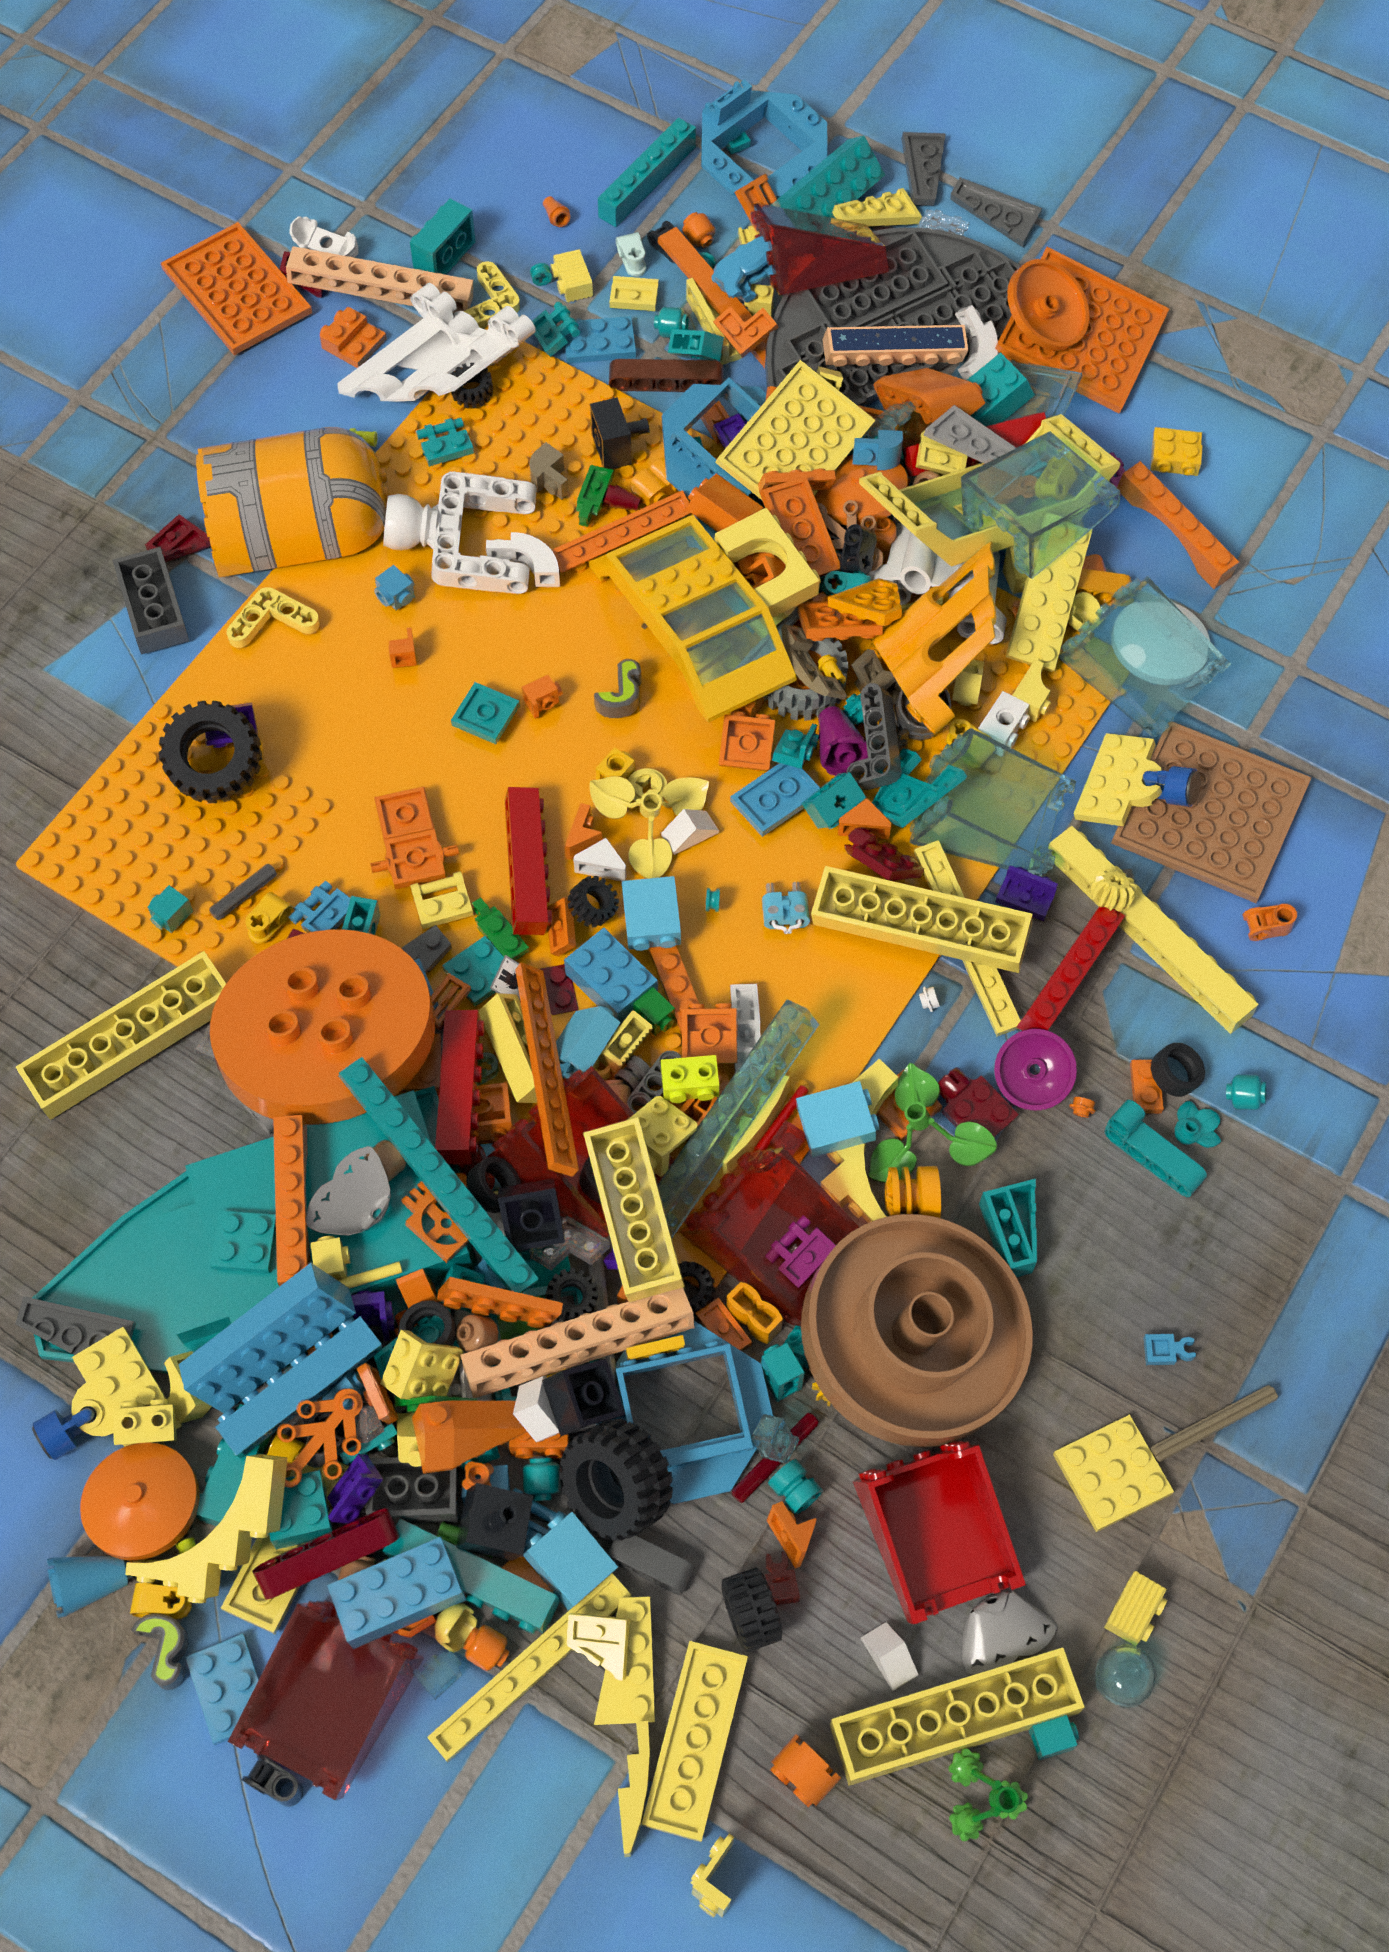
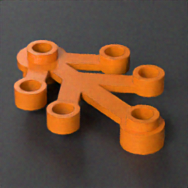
M345 1388L338 1391L333 1399L313 1402L306 1399L301 1400L297 1404L296 1411L302 1418H311L315 1413L319 1412L332 1413L324 1422L293 1426L284 1423L278 1427L277 1436L286 1443L293 1441L297 1437L314 1435L293 1462H287L286 1472L289 1470L295 1471V1478L291 1481L285 1479V1487H294L301 1481V1470L322 1444H324L325 1456L324 1475L329 1479H337L341 1475L342 1467L337 1462L335 1428L342 1420L345 1439L342 1442L343 1451L348 1455L359 1453L361 1443L356 1437L355 1416L361 1411L363 1402L357 1391ZM347 1398H351L353 1401V1406L350 1409H344L343 1402ZM310 1404L311 1411L308 1414H302V1405ZM286 1427L292 1430L289 1438L281 1436L282 1430ZM352 1440L355 1441L357 1444L355 1450L348 1451L346 1448L347 1443ZM335 1464L337 1472L334 1475H329L327 1473L328 1467Z

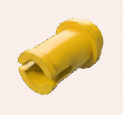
M830 654L821 657L818 661L819 670L824 672L826 677L836 678L837 681L840 680L844 684L846 677L837 666V659Z

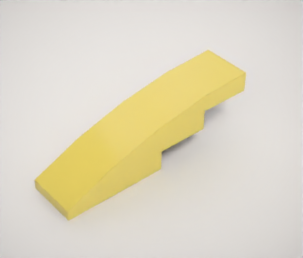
M779 1073L771 1096L759 1094L751 1117L740 1114L721 1161L723 1174L729 1175L751 1154L754 1147L779 1115L791 1090L790 1076Z
M648 1721L636 1722L639 1754L627 1755L630 1787L618 1789L625 1857H631L641 1827L648 1792L650 1766Z

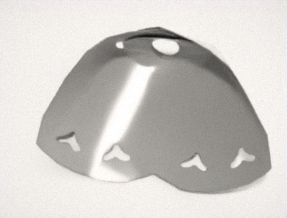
M363 1147L347 1155L336 1167L333 1180L325 1183L316 1191L307 1210L306 1224L308 1227L321 1233L352 1235L366 1231L382 1219L388 1210L391 1192L384 1167L372 1147ZM366 1154H370L368 1156V1161L365 1159H359V1157H365ZM349 1165H352L351 1168L353 1172L344 1174V1172L349 1169ZM330 1192V1201H321ZM377 1209H381V1212L377 1216V1218L373 1219L374 1211ZM315 1211H318L321 1219L314 1222L313 1220L316 1218Z
M1003 1591L990 1595L970 1611L964 1626L962 1661L966 1673L979 1674L1011 1664L1018 1656L1033 1655L1039 1652L1054 1637L1057 1624L1046 1613L1014 1591ZM995 1598H998L997 1601L993 1604L987 1603ZM1043 1624H1050V1627L1047 1628L1046 1634H1044ZM1030 1636L1037 1640V1642H1031L1029 1645H1026ZM997 1653L1006 1655L1005 1658H999L998 1662H995ZM976 1659H978L981 1663L984 1664V1666H980L978 1664L976 1666H972V1664H974Z

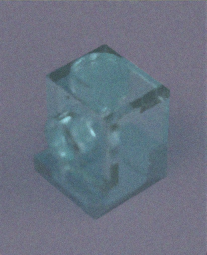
M763 1414L751 1436L752 1441L763 1458L786 1464L799 1442V1438L792 1435L783 1418Z
M448 1651L447 1653L443 1652L440 1656L437 1654L433 1655L423 1665L424 1670L422 1672L416 1669L412 1673L431 1697L436 1700L462 1676L458 1668L462 1663L452 1651Z

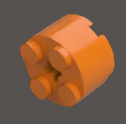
M795 1734L771 1761L774 1766L770 1770L786 1786L791 1781L797 1787L793 1793L808 1808L812 1804L817 1807L840 1781L841 1777L836 1772L831 1777L830 1774L833 1770L804 1741L799 1746L798 1744L802 1739Z

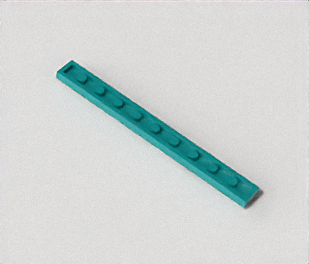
M363 1057L339 1072L338 1076L389 1141L396 1147L404 1160L509 1291L523 1293L535 1284L539 1279Z

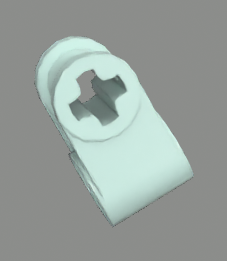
M639 233L616 237L617 250L620 258H622L626 272L634 277L643 275L646 272L645 250Z

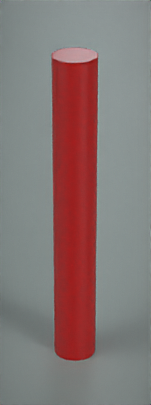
M802 1085L798 1087L754 1147L759 1154H764L796 1110V1098L807 1095L809 1091L806 1087Z

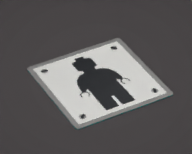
M505 955L490 989L496 993L515 994L520 1001L515 972L519 963Z

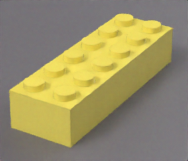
M639 1118L584 1132L622 1285L628 1301L633 1302L685 1287Z

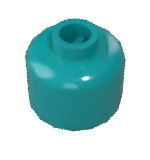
M663 307L659 315L654 317V328L658 329L659 335L662 338H670L672 329L688 330L689 316L685 314L682 308Z
M1238 1074L1234 1076L1232 1084H1227L1226 1099L1232 1100V1105L1237 1110H1258L1261 1104H1266L1267 1086L1266 1082H1262L1259 1075Z
M553 1458L529 1459L530 1463L523 1467L524 1492L534 1495V1501L552 1500L551 1494L558 1493L561 1490L560 1465L553 1462Z

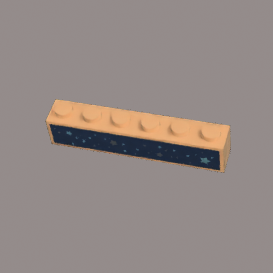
M965 325L829 327L823 337L826 365H834L836 367L857 364L858 366H866L868 364L887 366L896 363L904 365L926 363L932 365L941 362L957 364L963 362L968 352Z

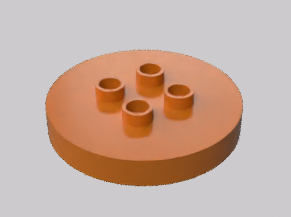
M322 930L300 934L261 951L240 967L229 979L215 1003L210 1021L212 1050L220 1072L231 1092L244 1105L265 1117L273 1119V1117L302 1115L306 1125L334 1123L366 1113V1110L338 1076L339 1072L363 1057L393 1096L398 1094L411 1082L425 1063L435 1034V1013L425 977L416 962L394 943L376 935L354 930Z

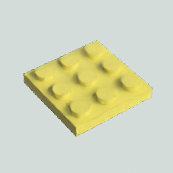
M1130 1415L1053 1453L1054 1458L1096 1532L1174 1493Z

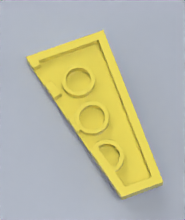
M904 188L898 189L895 194H892L890 191L882 193V196L879 198H874L873 196L866 197L863 202L854 200L834 206L832 212L839 225L845 228L919 224L922 218Z
M650 1597L620 1598L616 1617L630 1619L626 1679L618 1680L614 1677V1674L605 1669L594 1725L626 1724L640 1721L655 1722Z

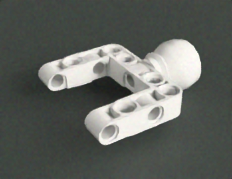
M448 472L441 480L439 504L433 508L429 504L423 508L417 500L408 495H388L383 546L402 551L411 549L418 543H421L423 547L428 544L433 549L431 576L438 585L491 592L525 593L528 589L530 570L525 564L509 562L510 560L496 557L481 555L480 557H472L458 553L463 508L530 514L535 510L537 488L533 483L527 481Z

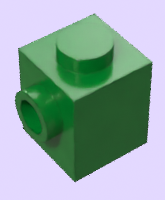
M654 987L633 1003V1011L652 1025L651 1033L655 1036L661 1031L665 1032L670 1029L675 1022V1008Z

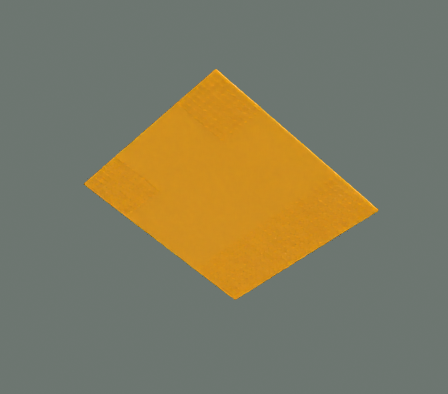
M522 342L519 347L498 363L486 367L488 372L491 373L493 396H490L488 403L484 400L483 406H480L478 403L476 404L477 408H473L472 405H469V408H465L464 403L460 406L457 401H454L451 392L438 396V394L430 390L375 453L381 468L385 467L388 482H384L383 486H388L390 495H408L417 500L423 508L427 504L433 508L439 504L441 480L448 472H461L531 482L530 458L539 447L547 442L564 456V471L560 474L568 479L569 494L561 500L555 494H550L544 487L540 492L536 493L535 510L530 514L463 508L458 553L472 557L487 556L486 540H511V532L531 535L541 540L552 550L636 512L634 510L611 508L608 504L603 503L598 515H592L588 527L579 525V511H576L577 498L590 465L603 467L591 435L590 404L618 397L627 423L647 418L650 433L631 437L632 464L611 469L614 470V477L610 485L615 486L617 484L632 492L631 480L664 456L663 413L613 387L611 388L602 381L553 356L550 357L546 352L526 342ZM470 382L465 384L463 388L473 389L478 387L480 384L477 382ZM452 418L454 420L462 418L464 427L458 428L456 431H467L474 453L428 466L421 449V442L428 441V439L418 440L416 430L423 429L428 424L434 426L444 423L445 419ZM692 428L687 431L691 437L700 436L704 449L716 460L725 450L721 443L716 444L708 436ZM448 432L437 434L435 436L436 438L448 435ZM641 500L638 510L647 507ZM384 531L372 545L358 553L274 568L16 862L17 868L176 967L205 951L227 984L229 979L247 961L268 947L287 939L292 929L307 933L301 926L306 919L302 918L297 924H294L289 919L266 943L256 944L250 940L248 935L249 929L245 923L246 917L269 892H273L295 907L299 902L303 903L311 895L310 891L315 886L319 887L324 881H327L332 886V889L328 892L329 895L338 888L350 898L355 896L377 900L380 919L375 935L394 943L400 948L430 929L422 928L410 886L395 890L393 879L388 870L372 874L370 863L385 860L386 855L374 800L376 796L425 786L438 842L441 844V847L457 844L459 855L444 858L443 866L446 878L453 876V873L461 871L472 909L474 908L472 903L481 897L489 909L495 906L511 926L512 912L504 802L508 787L539 788V798L544 799V810L541 813V820H545V835H542V841L547 843V856L544 858V864H548L549 867L548 880H545L546 887H550V902H547V907L563 897L568 898L569 892L582 879L591 876L575 873L574 859L569 860L565 856V843L580 803L591 805V816H594L592 829L602 832L603 839L606 838L625 863L626 881L646 879L631 866L629 850L635 841L639 839L648 840V818L641 814L640 806L634 808L627 807V812L622 818H608L598 811L590 795V781L596 780V767L615 747L621 752L629 753L635 760V771L644 768L657 770L663 774L667 784L675 779L690 777L709 782L702 811H707L718 828L719 833L675 855L672 853L669 868L661 877H675L681 929V945L676 946L699 1004H704V1009H715V1004L720 1003L731 1004L730 985L757 984L763 1069L768 1067L782 1039V1031L789 1029L792 1033L791 1038L786 1040L772 1069V1077L770 1079L763 1077V1086L736 1087L735 1064H723L740 1106L741 1115L751 1117L759 1094L771 1096L779 1073L790 1076L791 1090L782 1109L800 1085L806 1087L809 1091L807 1095L847 1085L856 1080L941 956L940 954L813 924L811 913L825 866L880 879L885 878L846 852L844 845L850 844L853 846V843L848 840V836H838V826L832 829L817 828L805 808L763 837L730 802V796L767 771L719 766L724 716L709 723L697 709L694 698L682 672L678 669V665L610 576L600 581L590 568L589 562L563 574L559 572L560 587H536L535 576L529 570L528 589L522 594L442 586L436 584L432 579L433 549L428 544L423 547L421 543H418L411 549L393 550L383 546ZM684 542L626 568V570L635 582H638L700 552L696 549H689L687 542ZM890 551L882 553V565L887 564ZM392 565H395L403 574H408L414 581L415 597L408 605L402 606L398 610H395L391 605L384 606L374 592L376 588L375 578ZM834 578L831 580L832 589H836L840 584H837ZM265 587L273 588L315 610L320 621V627L316 632L305 634L271 616L250 643L242 648L233 647L227 637V629L254 595ZM999 587L996 590L995 606L1006 617L1005 633L1000 643L988 644L974 659L984 661L977 704L964 706L952 700L955 678L946 687L950 694L951 710L955 717L938 734L930 739L918 741L907 738L896 727L899 754L905 748L916 752L922 759L908 776L932 784L949 764L962 769L968 777L902 828L891 823L889 840L878 839L880 844L884 842L891 843L898 848L897 851L915 859L914 849L939 840L964 897L975 901L979 900L1131 674L1119 662L1112 646L1087 633L1075 630L1067 623L1055 671L1042 670L1041 674L1044 686L1051 690L1048 699L1051 701V705L1045 715L1041 714L1036 722L1029 719L1026 727L1018 730V737L1013 747H1007L1003 755L993 751L980 766H973L947 746L946 737L949 733L951 722L956 719H964L978 729L1002 691L1013 695L1031 666L1006 658L1016 620L1012 613V604L1014 601L1021 599ZM947 592L942 596L943 604L949 600V593ZM912 593L907 604L914 603L923 594ZM714 594L680 611L675 610L662 617L679 639L683 641L736 615L717 594ZM285 607L281 612L283 614H291L294 608ZM256 613L250 614L247 620L256 621L260 615ZM800 619L793 626L801 628ZM743 623L719 633L732 645V651L741 660L762 639L756 633L751 634ZM958 625L928 650L929 655L936 662L943 661L968 639L958 633ZM412 627L417 665L392 668L388 648L389 641L407 639V628ZM852 636L847 640H839L842 644V651H846L848 662L845 689L847 697L845 700L842 699L840 704L835 702V706L841 708L842 711L847 704L846 700L855 693L858 696L861 693L854 684L858 678L852 664L867 649H870L869 645L873 643L872 640L874 638L866 639L861 636ZM624 659H633L641 667L642 683L639 686L640 703L637 710L630 716L622 718H608L596 711L594 694L598 692L619 693L617 664ZM879 659L883 670L891 672L887 664ZM548 674L553 682L557 681L563 695L559 697V703L549 710L540 711L539 717L534 719L523 701L522 686ZM474 682L517 699L520 702V707L497 744L451 725L452 717ZM205 700L207 704H212L213 700L220 701L224 706L227 704L253 703L258 737L261 742L262 760L259 761L261 768L259 774H254L252 777L254 779L253 784L250 787L246 785L243 788L244 793L240 796H237V794L230 796V801L223 802L222 799H219L217 803H208L206 800L199 802L193 800L191 796L184 795L170 781L162 768L163 763L159 760V751H161L159 740L160 737L165 736L163 731L165 724L171 725L174 721L171 716L176 712L181 715L185 712L183 707L189 704L192 707L198 706V701ZM768 700L764 701V704L757 713L769 715L771 720H775L770 769L779 764L772 761V758L786 729L798 730L807 735L811 725L816 724V734H819V720L816 713L812 714L811 720L804 721V715H798V720L791 719V713L787 712L783 717L778 714V707L772 710L768 706ZM855 724L854 726L866 740L864 724ZM203 733L191 743L187 755L188 762L198 773L211 774L218 772L231 761L235 749L234 743H228L227 746L221 748H214L213 745L206 746V735ZM818 741L816 749L813 750L811 760H806L802 769L821 788L835 776L827 773V770L821 765L820 743ZM885 742L881 744L880 749L884 746ZM888 766L884 768L883 773L887 771ZM650 781L643 787L644 794L651 789ZM880 787L871 790H861L872 803ZM661 805L660 813L653 821V840L663 839L661 833L677 817L672 807L665 808ZM265 864H270L274 867L277 873L276 877L226 916L216 920L211 915L209 910L211 906ZM922 874L921 878L892 880L893 882L930 890L924 874ZM604 878L606 879V885L612 884L613 887L610 890L612 892L616 890L618 895L614 898L619 899V903L616 905L618 910L615 912V915L603 925H598L597 927L589 925L587 927L584 926V920L581 923L577 921L579 918L577 914L573 916L576 938L575 948L560 956L550 954L547 925L545 935H519L529 947V952L517 959L516 962L519 964L524 963L537 969L562 965L565 958L603 928L628 950L622 881ZM796 882L797 889V882H800L801 891L806 893L808 898L810 923L806 927L793 929L791 934H784V931L779 929L766 928L764 926L762 897L766 894V884L770 883V892L771 883H774L775 892H782V896H788V892L792 891V883ZM168 885L188 898L193 912L173 933H170L165 928L162 930L157 928L151 922V915L147 908L152 898L158 894L160 895ZM454 886L421 896L425 900L458 890ZM707 888H710L712 891H715L717 888L720 889L719 912H715L714 909L706 911ZM587 894L589 903L593 907L600 909L598 901L593 896ZM318 902L311 910L315 911L322 903ZM474 911V916L437 925L451 943L452 949L430 972L426 973L433 993L447 976L442 965L484 937L474 918L477 915ZM344 922L336 930H342ZM790 924L783 925V926L786 927L787 930H788V928L790 927ZM629 949L628 951L658 980V992L667 1000L648 949L643 951ZM572 981L578 1009L583 1010L597 1007ZM451 982L448 988L438 999V1005L441 1003L442 999L453 987L454 983ZM460 989L457 991V993L454 995V997L451 999V1001L447 1004L448 1006L451 1004V1002L455 999V997H456V996L458 995V993L461 991ZM494 993L476 1007L466 997L457 1010L479 1011L497 993ZM575 1011L558 1015L551 1014L556 1041ZM676 1021L670 1029L665 1032L661 1031L656 1036L650 1032L632 1055L644 1060L650 1068L659 1056L666 1051L678 1052L682 1057V1036ZM485 1029V1035L480 1037L479 1042L483 1043V1059H478V1066L482 1067V1082H477V1086L507 1082L513 1137H507L503 1143L505 1147L521 1146L523 1149L522 1155L507 1157V1162L513 1166L517 1173L524 1175L523 1179L526 1183L554 1178L558 1200L573 1209L576 1214L609 1233L602 1204L589 1199L579 1185L580 1173L585 1161L589 1157L583 1133L627 1121L629 1119L628 1113L623 1114L622 1120L609 1121L606 1119V1115H601L597 1112L595 1096L584 1105L565 1092L579 1170L573 1177L549 1170L538 1104L516 1102ZM599 1061L597 1070L602 1071L606 1066ZM610 1070V1076L604 1081L615 1080L614 1075L616 1073ZM572 1077L564 1078L563 1084L565 1085ZM652 1085L649 1089L658 1091L661 1087L659 1085ZM436 1089L439 1098V1089ZM413 1090L400 1091V1092H399L398 1094H396L395 1096H398V1095H401V1094H404V1093H407V1092H410V1091H413ZM636 1106L633 1109L638 1112L644 1106ZM797 1108L763 1155L754 1149L729 1175L723 1174L721 1161L740 1115L715 1122L712 1118L711 1122L693 1142L684 1141L677 1147L683 1148L685 1156L689 1157V1160L684 1163L683 1168L678 1170L668 1169L661 1177L655 1173L678 1263L688 1261L704 1266L710 1271L711 1277L714 1278L715 1290L809 1152ZM482 1140L479 1141L478 1145L497 1142H494L492 1140ZM687 1276L683 1278V1280L699 1289V1283L694 1277Z

